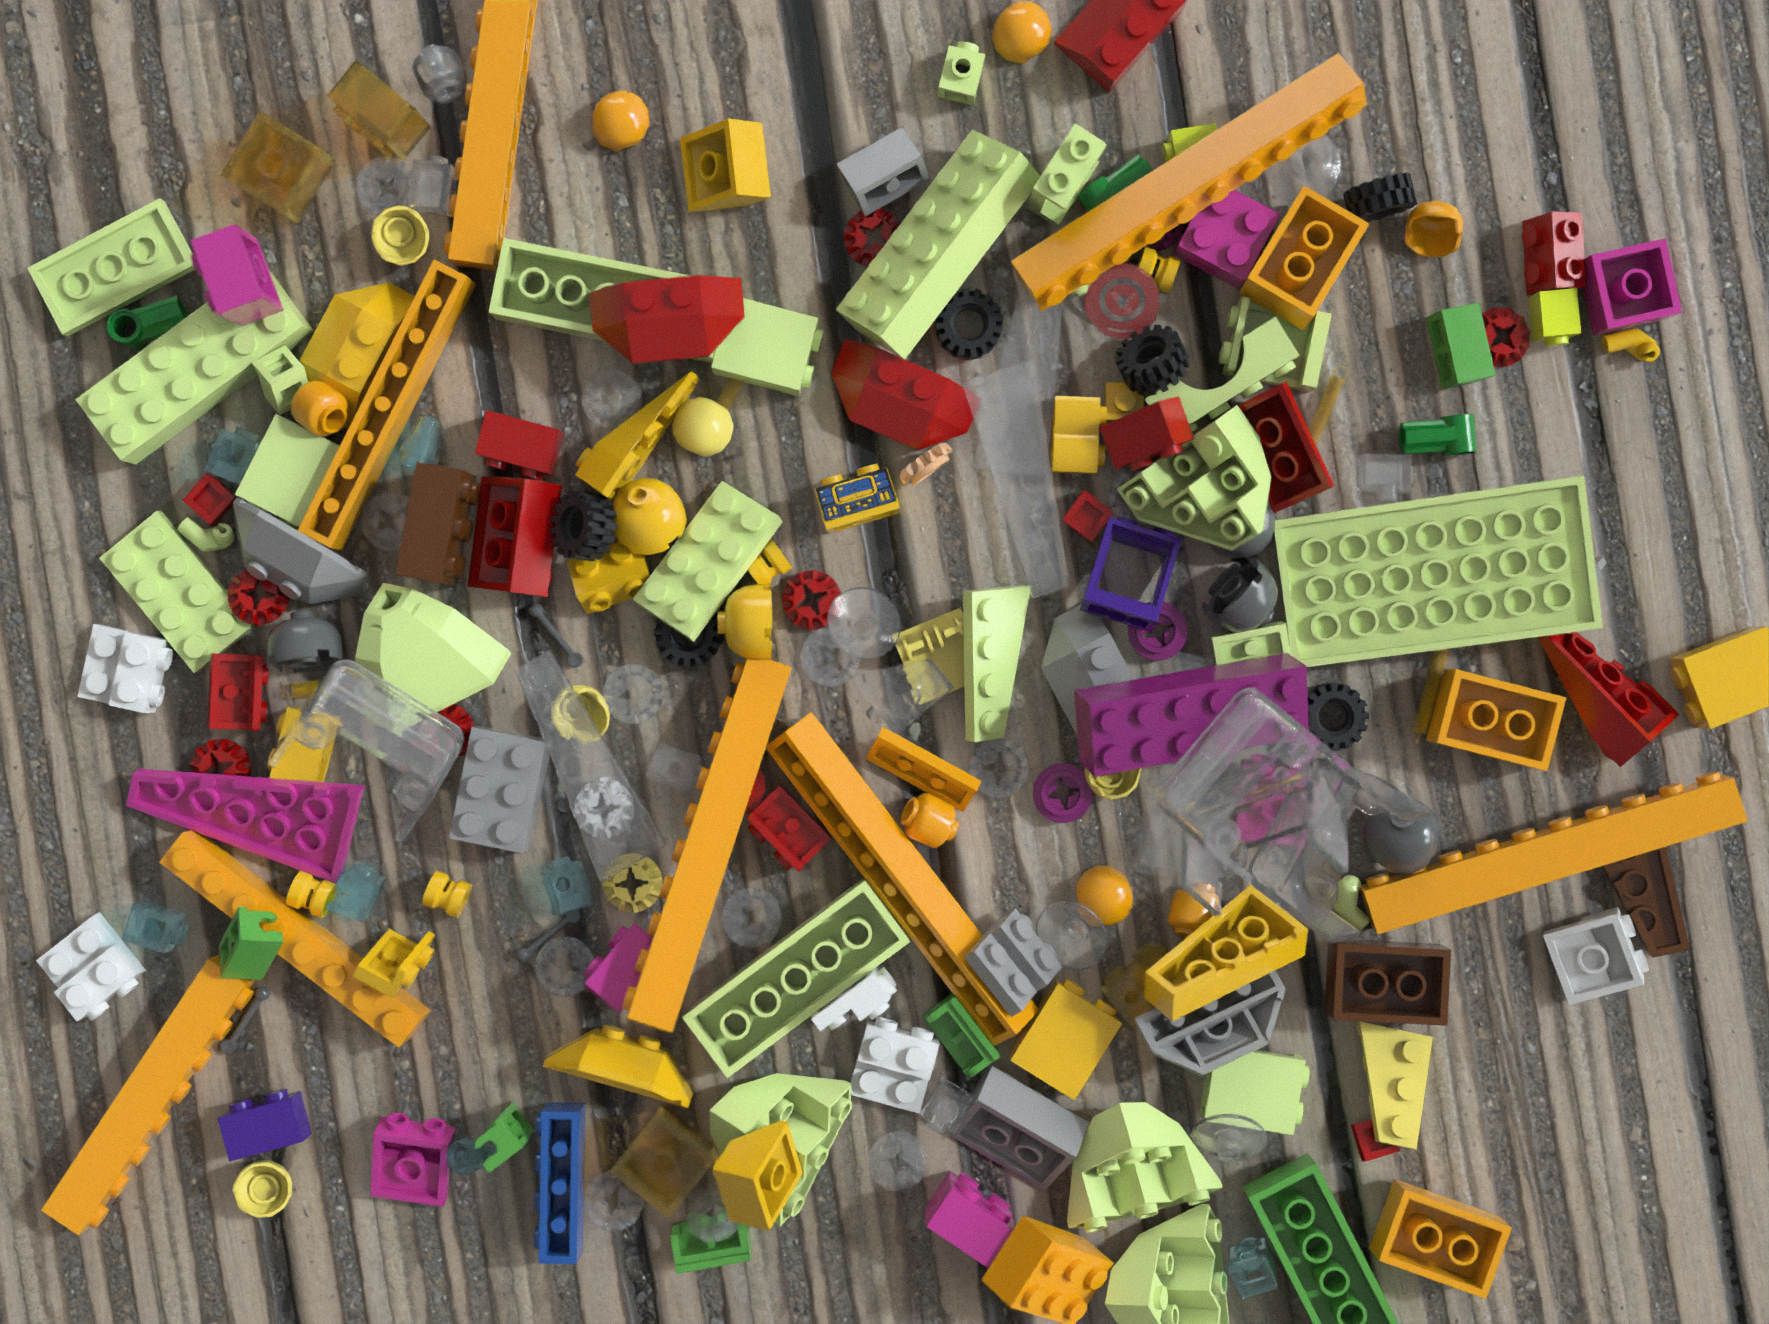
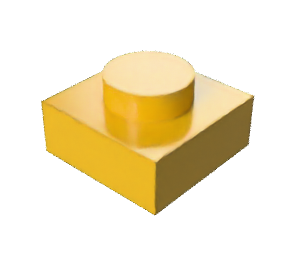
M1107 382L1104 384L1107 422L1117 420L1144 408L1143 395H1138L1137 391L1134 393L1130 391L1125 382Z

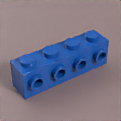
M548 1102L541 1113L537 1114L536 1136H541V1151L536 1152L535 1172L540 1174V1188H536L534 1206L535 1211H539V1226H536L534 1231V1248L539 1249V1263L577 1264L583 1253L586 1103Z

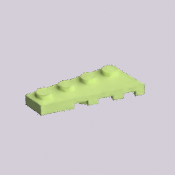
M1019 585L963 591L966 741L980 742L1004 738L1031 586Z

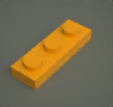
M882 727L865 758L921 790L951 803L954 808L961 812H964L981 783V780L885 727Z

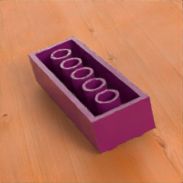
M1288 653L1074 690L1079 762L1094 777L1309 737L1307 666Z

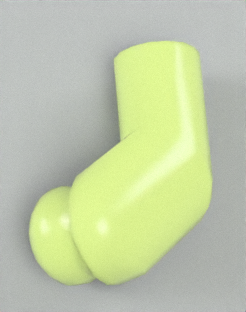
M191 517L184 519L177 529L179 533L204 552L226 549L233 543L235 537L233 529L226 523H218L216 527L204 529Z
M1345 875L1335 886L1333 906L1335 911L1356 932H1359L1370 921L1357 907L1358 891L1362 884L1356 876Z

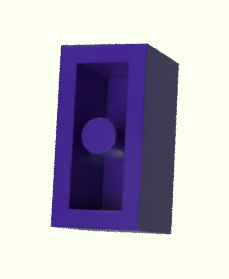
M287 1088L265 1094L264 1101L252 1104L251 1098L229 1104V1110L218 1117L229 1162L297 1144L308 1138L312 1131L301 1091L288 1094Z

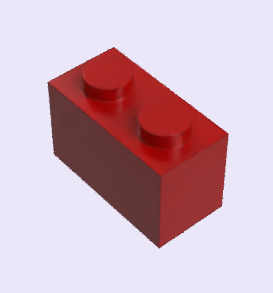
M1179 396L1157 401L1100 427L1115 470L1130 466L1132 472L1146 468L1153 464L1152 457L1160 455L1162 460L1183 452L1182 444L1194 440Z
M486 410L474 454L485 458L483 465L505 471L507 464L520 467V475L541 480L543 474L554 475L565 433L559 429Z

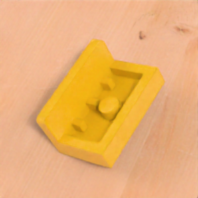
M616 542L608 545L611 549L608 553H603V558L600 560H566L576 596L585 612L590 614L604 611L610 606L633 599L651 575L644 555L634 554L625 545Z
M388 929L358 964L353 977L364 982L370 988L377 989L394 998L403 986L410 988L420 968L424 970L431 960L435 950L430 945L435 934L428 931L417 944L399 933Z

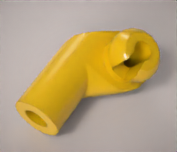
M1638 328L1604 335L1601 338V345L1606 354L1626 350L1638 360L1646 363L1655 361L1660 354L1657 342Z

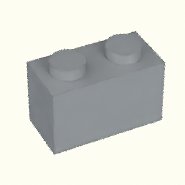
M903 127L837 163L846 188L865 216L930 180L922 155Z

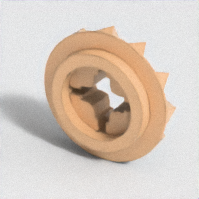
M939 443L901 470L899 478L903 485L911 482L914 486L945 465L950 460L948 455L953 451L948 443Z

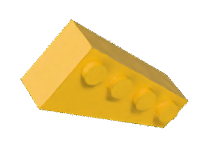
M1250 885L1145 972L1144 998L1171 1021H1174L1305 956L1308 928Z

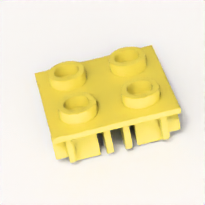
M961 608L892 635L920 705L964 687V632Z

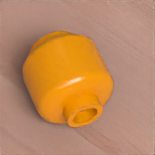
M315 380L304 384L294 394L291 402V413L295 421L316 436L326 437L338 432L346 424L349 405L342 394L325 382Z
M923 793L917 798L912 797L909 799L901 815V825H904L906 836L931 848L941 846L946 840L951 841L958 831L959 821L955 820L956 811L951 803L928 793Z
M1190 883L1188 889L1175 891L1168 915V924L1175 929L1174 934L1176 936L1186 939L1220 910L1221 903L1210 894L1211 888L1201 884Z

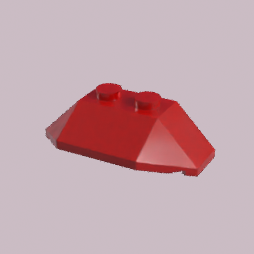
M694 275L622 282L589 293L593 332L633 364L710 357L734 328L745 318L741 278Z
M845 339L831 371L832 378L851 422L917 451L967 434L982 400L981 397L942 375L880 348Z

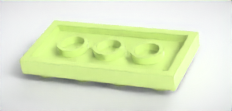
M160 198L27 268L62 335L67 337L195 270L191 261L192 252L167 204Z
M721 481L684 530L683 535L678 538L632 600L638 606L694 642L783 521L772 511Z
M161 511L154 512L99 558L193 673H200L210 665V653L223 654L256 627V625H250L241 621L233 614L229 607L227 590Z

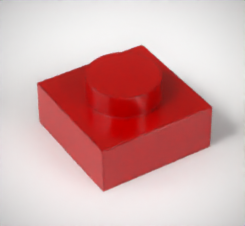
M207 472L183 498V501L209 525L215 526L231 509L237 496L212 473Z
M1084 490L1061 521L1091 543L1114 512Z
M1372 1118L1350 1124L1361 1161L1366 1162L1401 1151L1399 1146L1375 1141Z

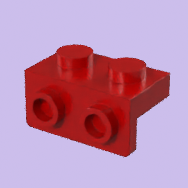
M1552 211L1522 221L1526 295H1534L1539 291L1586 287L1582 214L1580 212Z
M210 653L207 728L260 731V723H265L267 718L266 700H261L262 685L266 686L269 678V670L267 664L263 663V656Z
M781 784L746 817L751 823L747 827L748 830L761 843L768 840L777 849L773 855L787 870L794 867L799 872L832 839Z

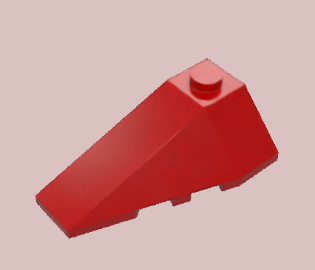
M1577 632L1538 637L1592 739L1600 746L1603 754L1613 760L1619 767L1623 766L1680 715L1651 685L1644 680L1637 684L1622 673L1624 669L1622 664L1615 659L1608 662L1596 654L1595 646Z

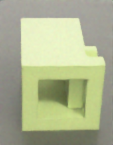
M964 41L958 42L957 47L949 45L937 97L974 105L985 60V54L979 53L977 45ZM956 65L969 66L970 70L967 73H959L956 70Z
M284 345L252 362L253 368L258 373L265 398L280 415L291 410L294 394L300 387L308 383L304 366Z

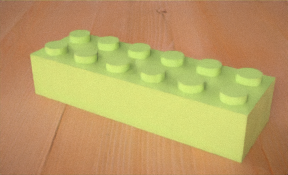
M971 130L852 289L846 294L843 301L836 308V311L859 333L905 360L1031 194L1041 176L1020 151L975 130Z
M503 238L489 313L495 319L604 341L592 330L590 292L622 282L690 275ZM716 350L710 357L691 359L713 363Z
M271 272L270 274L284 311L247 325L239 326L218 315L217 312L213 313L206 302L75 399L120 461L138 464L257 376L258 373L252 365L253 361L284 345L291 351L314 334L315 331Z
M863 877L689 1007L682 1018L728 1078L910 942V937Z

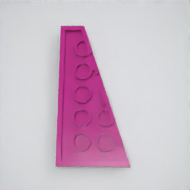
M139 768L132 775L126 806L337 884L343 875L365 785Z

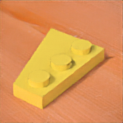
M1356 1022L1364 1055L1362 1056L1363 1068L1366 1070L1370 1092L1368 1098L1375 1141L1408 1149H1417L1433 1037L1365 1022Z

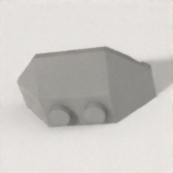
M238 497L233 502V515L244 567L253 577L262 581L267 579L279 586L282 593L294 600L299 598L308 604L360 596L367 590V572L357 566H353L348 560L265 511Z
M1081 604L1054 618L1041 665V670L1075 734H1077L1074 690L1135 680L1111 634L1099 616L1080 611Z
M1273 971L1174 1021H1171L1155 1008L1135 1017L1134 1022L1151 1054L1203 1076L1269 1044L1286 988L1277 972Z

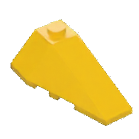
M690 371L597 442L592 450L587 447L576 462L575 466L579 469L575 475L613 500L620 488L634 479L674 420L675 412L692 394L700 382L698 375Z

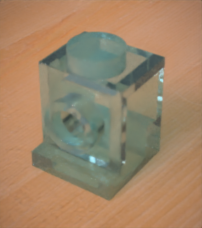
M237 426L234 433L221 429L205 471L240 485L260 445L256 442L258 435ZM243 449L245 451L241 462L238 463L236 453Z
M569 856L547 863L549 870L541 873L549 897L553 916L561 917L595 904L581 861L570 862ZM566 877L570 881V887L567 891L562 892L558 887L560 879Z
M356 860L353 868L348 869L347 873L343 872L335 888V893L339 897L329 902L326 910L360 922L371 918L385 875L376 873V866Z
M148 900L134 903L131 907L122 940L158 952H170L175 949L176 945L181 946L186 939L189 926L183 923L185 913L152 904ZM159 920L166 922L164 932L158 929Z
M1249 1237L1237 1246L1230 1248V1264L1227 1267L1242 1299L1278 1288L1276 1259L1265 1237L1260 1239ZM1261 1270L1263 1277L1249 1281V1273Z

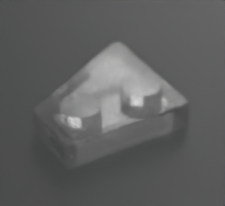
M931 658L862 672L851 678L895 734L903 731L954 688Z

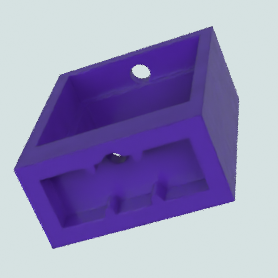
M1109 517L1080 611L1152 633L1160 615L1182 539L1173 537L1174 535L1165 529L1153 528L1150 530L1137 526V522L1126 517H1117L1116 519ZM1111 540L1164 557L1150 605L1097 588Z

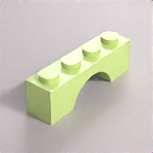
M1275 316L1242 338V364L1237 374L1228 383L1215 389L1201 390L1192 388L1179 380L1177 385L1173 386L1169 383L1167 391L1162 393L1160 389L1156 392V395H1150L1145 401L1150 405L1160 400L1179 396L1191 431L1193 432L1198 429L1195 421L1207 414L1212 420L1231 408L1227 401L1241 394L1243 399H1246L1263 388L1260 381L1273 373L1276 379L1294 369L1296 366L1293 360L1300 355Z

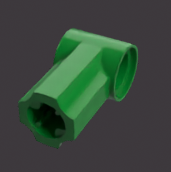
M1138 154L1108 177L1102 176L1091 183L1078 195V198L1089 212L1152 172L1153 169L1146 159H1143Z
M175 295L134 310L121 309L113 312L106 324L107 332L111 338L128 349L137 350L145 347L149 341L158 339L188 317V314L181 299ZM129 322H135L136 330L134 334L124 338L122 331L125 325Z
M1450 415L1440 417V420H1419L1400 423L1398 440L1402 455L1441 452L1442 455L1476 453L1475 415Z

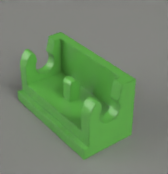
M1479 302L1440 310L1425 317L1442 390L1479 382L1482 379L1496 376Z
M238 907L219 944L221 978L263 980L283 943V933L273 930L264 931L260 928L259 923H274L277 915L268 911L246 910V907Z
M950 993L922 1015L924 1021L930 1026L966 1076L973 1077L1001 1057L997 1046L991 1044L953 993Z
M513 1101L508 1104L499 1116L492 1121L488 1130L475 1142L474 1147L476 1149L482 1147L487 1141H492L493 1144L497 1145L495 1148L497 1152L491 1154L484 1162L483 1166L490 1173L522 1149L535 1130Z
M727 1214L672 1223L673 1234H670L676 1274L751 1260L753 1250L749 1227L729 1221Z

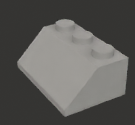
M991 1066L977 1083L952 1126L949 1135L1039 1188L1046 1190L1076 1158L1089 1122L1077 1116L1073 1111L1065 1109L1046 1098L1041 1092L1033 1090L1015 1080L1008 1073Z

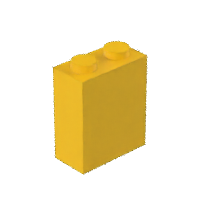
M1768 626L1750 627L1669 659L1673 667L1670 669L1672 681L1678 689H1681L1686 701L1684 712L1688 720L1695 724L1696 728L1712 729L1769 707Z
M1055 978L1038 1005L1039 1011L1026 1024L1008 1055L1010 1061L1075 1100L1121 1027L1122 1022L1115 1016L1118 1010L1106 1001L1098 998L1097 1002L1094 1003L1083 996L1086 990L1068 978L1062 983Z

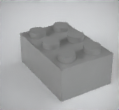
M484 726L471 727L449 839L518 853H525L531 850L553 740Z

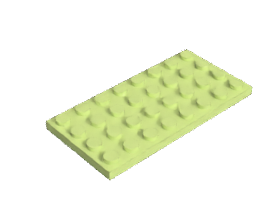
M1583 475L1275 520L1274 533L1291 656L1307 667L1603 628L1585 478Z

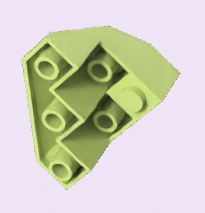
M1238 405L1194 434V440L1182 444L1183 452L1162 460L1160 458L1117 489L1139 521L1229 550L1236 549L1263 531L1271 476L1259 435Z
M383 583L364 612L355 656L366 722L371 726L399 732L494 684L511 653L454 608L412 588Z
M776 1073L733 1087L710 1109V1135L720 1155H722L729 1142L733 1139L780 1120L788 1122L803 1174L775 1221L779 1226L790 1216H796L802 1209L805 1198L821 1166L825 1163L829 1150L844 1120L852 1109V1084L846 1080Z
M1146 1102L1118 1103L1093 1117L1086 1130L1078 1154L1073 1160L1067 1214L1068 1228H1085L1086 1233L1105 1229L1107 1223L1134 1216L1137 1219L1149 1218L1157 1215L1160 1209L1188 1202L1189 1206L1207 1202L1210 1200V1193L1223 1187L1221 1180L1178 1122Z
M1200 1204L1139 1234L1111 1269L1105 1305L1118 1324H1229L1226 1294L1228 1283L1227 1275L1224 1272L1221 1244L1222 1224L1220 1219L1216 1218L1209 1204Z

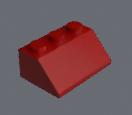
M1091 0L1055 40L1054 45L1110 93L1184 10L1188 0Z
M1283 382L1238 405L1259 435L1271 476L1268 501L1274 514L1335 486L1287 382Z
M481 477L467 587L543 597L548 596V588L552 578L553 550L555 547L552 540L556 538V535H551L550 528L555 527V522H551L552 515L557 516L558 514L554 508L557 503L561 504L562 485L526 478Z

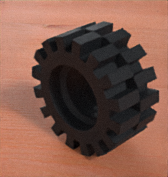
M1397 173L1393 176L1391 174L1380 179H1372L1371 182L1359 184L1360 186H1354L1343 194L1347 211L1368 223L1372 220L1377 221L1384 217L1394 216L1396 213H1402L1406 209H1411L1418 204L1409 173Z
M969 288L962 289L959 293H955L935 320L936 336L941 342V347L945 351L951 352V355L956 358L957 356L963 357V360H969L974 357L976 359L981 358L985 353L988 354L992 351L1000 339L1003 329V314L1001 315L998 303L995 304L993 302V297L988 293L987 295L982 294V290L975 289V291H969ZM963 311H974L983 320V330L975 338H964L955 330V318Z
M1154 325L1153 330H1150L1149 326L1143 327V333L1138 335L1137 331L1131 333L1132 340L1125 338L1121 342L1123 348L1117 349L1116 354L1118 357H1115V362L1126 386L1133 393L1137 391L1138 395L1144 396L1147 390L1149 395H1156V389L1158 388L1163 393L1168 390L1167 385L1169 383L1173 386L1179 383L1177 376L1184 378L1186 375L1185 368H1189V357L1178 333L1169 326H1165L1163 329L1161 325ZM1155 357H1158L1156 360H1154V361H1152V362H1149V363H1146L1147 361H1149V360H1151V359H1153V358H1155Z
M571 490L568 492V495H563L560 498L562 504L557 503L554 508L558 514L557 516L552 515L551 522H555V527L550 528L551 535H556V538L552 540L553 546L558 547L556 551L560 555L570 559L595 561V559H602L603 553L609 552L611 548L608 546V542L614 543L615 536L611 535L612 530H617V523H612V519L616 518L617 515L616 511L610 510L614 505L611 501L607 500L608 497L597 493Z
M717 613L713 615L704 627L701 642L692 648H685L679 645L674 636L675 629L658 618L656 619L655 623L657 624L654 629L656 647L661 651V655L671 661V663L683 667L699 666L711 660L719 651L718 648L722 644L723 637L722 634H718Z
M1337 683L1319 684L1318 687H1312L1307 691L1309 737L1304 739H1308L1309 743L1313 746L1332 751H1340L1343 748L1348 749L1352 747V743L1359 742L1362 739L1360 736L1362 731L1366 732L1368 725H1365V721L1369 719V712H1365L1367 704L1365 700L1360 699L1359 696L1361 694L1350 689V686ZM1329 702L1340 704L1346 713L1344 725L1336 731H1327L1319 722V711Z

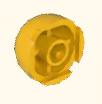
M640 478L632 480L622 486L612 500L614 506L610 510L616 511L617 515L616 518L612 519V523H617V530L612 531L618 542L625 545L634 554L652 555L663 552L670 548L668 543L672 542L677 536L680 538L684 533L687 518L682 500L670 485L658 479Z
M770 584L748 585L735 590L727 598L725 611L717 612L718 634H725L728 647L734 654L745 659L771 660L772 641H770L772 594Z

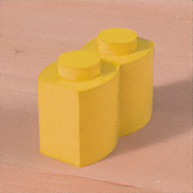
M1055 396L1053 398L1050 473L1096 474L1098 466H1104L1105 444H1099V429L1107 423V407L1100 406V397Z

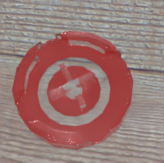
M1126 263L1115 265L1100 274L1094 282L1088 284L1084 301L1086 315L1090 322L1092 321L1093 325L1098 328V331L1105 336L1117 339L1132 338L1131 333L1137 331L1138 335L1141 334L1143 327L1151 326L1156 320L1160 307L1159 288L1152 276L1142 268Z

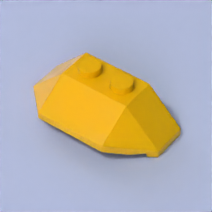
M390 282L335 294L299 360L305 368L308 382L315 380L323 381L346 398L349 405V413L346 424L343 427L349 429L415 297Z
M603 1025L602 1029L596 1027L551 1052L543 1064L544 1068L672 1103L687 1109L693 1097V1092L667 1047L660 1046V1040L645 1035H640L638 1039L624 1035L625 1031L615 1026Z

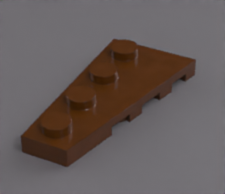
M1666 847L1603 866L1650 957L1654 958L1690 950Z

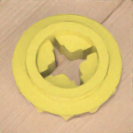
M626 853L618 856L608 865L604 872L602 887L607 901L612 903L619 911L637 913L648 909L656 902L663 885L660 869L652 859L639 853ZM630 867H632L635 879L648 881V883H644L636 888L635 899H632V893H630L628 887L617 886V883L628 879Z

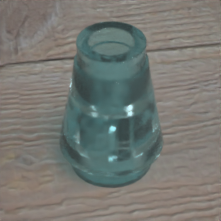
M420 414L398 451V454L401 455L398 463L414 471L417 461L434 464L441 422L433 417Z
M461 1137L451 1144L447 1151L448 1165L459 1175L472 1174L485 1168L483 1166L484 1162L491 1154L497 1152L495 1147L484 1143L482 1147L476 1149L474 1147L476 1139Z

